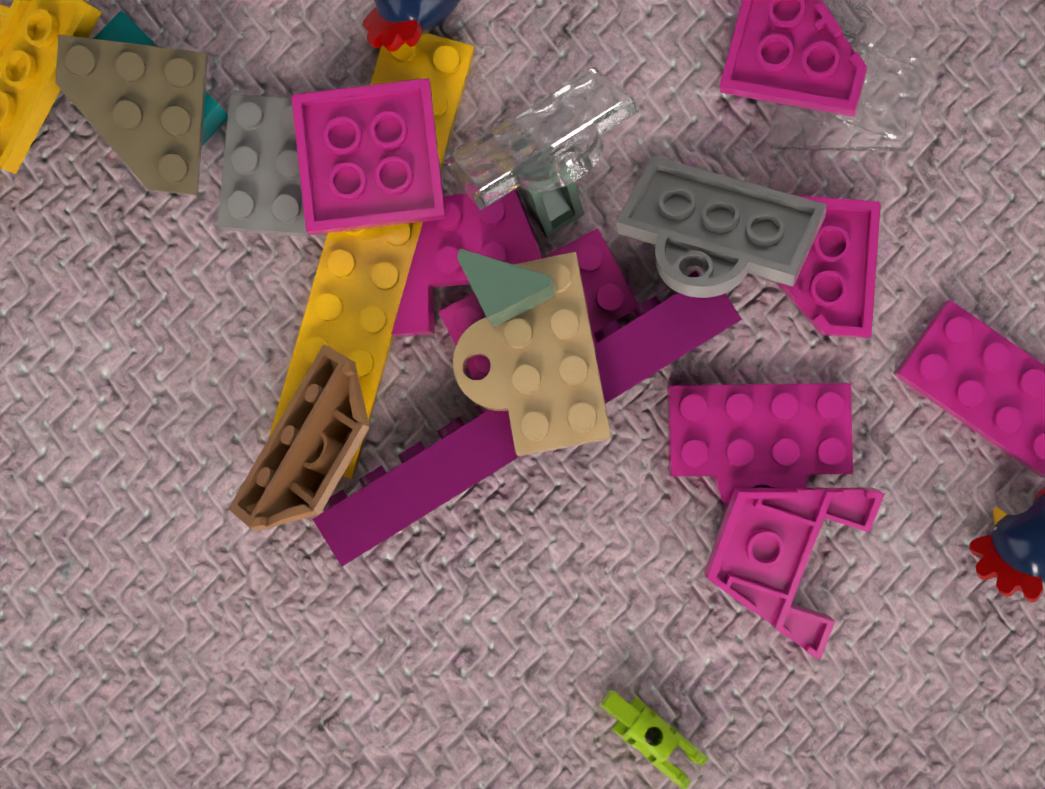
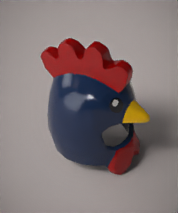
M374 0L376 7L367 15L362 24L364 29L368 31L367 41L372 47L379 48L384 46L389 52L397 51L405 43L410 47L415 46L421 35L435 29L448 18L460 0Z
M1045 487L1035 496L1033 505L1021 514L1009 515L995 507L993 509L995 527L991 535L980 536L972 540L969 546L970 552L974 556L981 558L975 566L977 576L980 579L989 580L997 578L996 589L1001 595L1009 597L1016 591H1021L1024 598L1032 603L1038 601L1043 594V582H1045Z

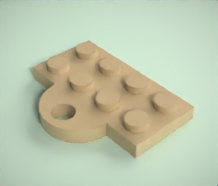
M576 252L513 264L552 276L557 285L555 297L495 328L487 317L472 324L461 335L453 355L454 376L460 389L468 398L481 407L494 411L509 412L515 452L518 457L612 439ZM478 355L487 357L491 365L488 375L481 380L469 379L466 374L468 361Z

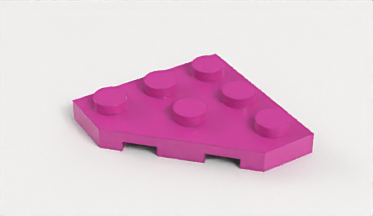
M742 0L719 88L720 92L724 94L855 117L867 74V65L858 52H854L842 34L841 27L823 1Z
M796 195L827 204L826 216L794 287L776 283L821 335L861 339L871 338L881 202Z

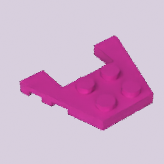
M515 188L444 196L446 219L423 221L391 332L393 336L406 337L435 334L433 289L436 287L470 284L457 259L460 248L510 264L543 258L523 202Z
M872 487L735 488L705 567L704 575L750 611L755 612L773 625L777 631L804 648L811 656L821 660L835 621L829 615L794 605L792 602L823 520L827 518L870 533L885 494Z

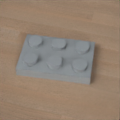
M230 93L217 226L221 230L311 237L306 232L291 98Z

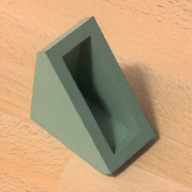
M549 154L512 178L547 238L584 215L572 169L567 162Z
M460 248L457 259L487 319L494 328L555 297L557 285L552 276Z

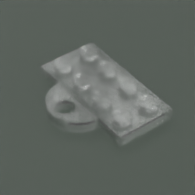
M593 67L590 70L576 73L570 78L569 83L555 92L539 96L531 103L529 108L518 115L499 121L493 126L492 131L476 141L460 145L452 156L444 160V163L452 177L479 210H482L519 186L525 190L528 188L533 192H545L564 187L581 178L594 167L603 153L604 144L601 135L639 111L632 95L596 67Z

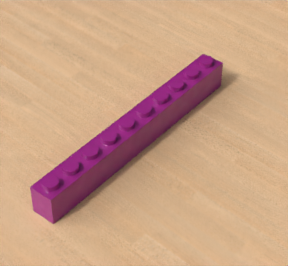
M694 271L687 276L699 277L697 271ZM677 292L662 303L658 296L655 295L633 309L637 318L625 326L621 327L618 320H615L594 333L598 341L594 344L605 404L742 320L726 293L715 297L696 298ZM478 405L476 406L480 413L478 417L464 424L460 417L437 431L441 440L428 448H425L421 441L397 455L402 464L391 471L386 472L381 465L360 478L359 482L363 486L362 489L349 497L344 490L331 496L323 509L324 512L312 520L340 565H346L519 458L515 452L509 412L494 411Z

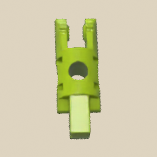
M609 690L599 702V706L617 720L611 729L625 742L638 750L652 765L681 789H687L691 781L686 773L666 760L673 750L677 747L691 762L702 767L709 759L707 755L660 718L638 697L635 696L629 704L615 691ZM653 727L655 737L651 742L647 743L645 733L649 728Z

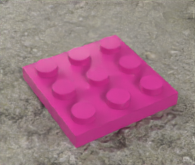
M429 78L291 95L305 227L309 235L446 219Z

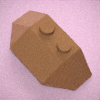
M323 344L228 508L249 528L260 531L321 514L370 429L354 361Z

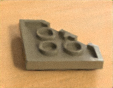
M58 34L56 84L148 190L198 196L208 64L207 53Z

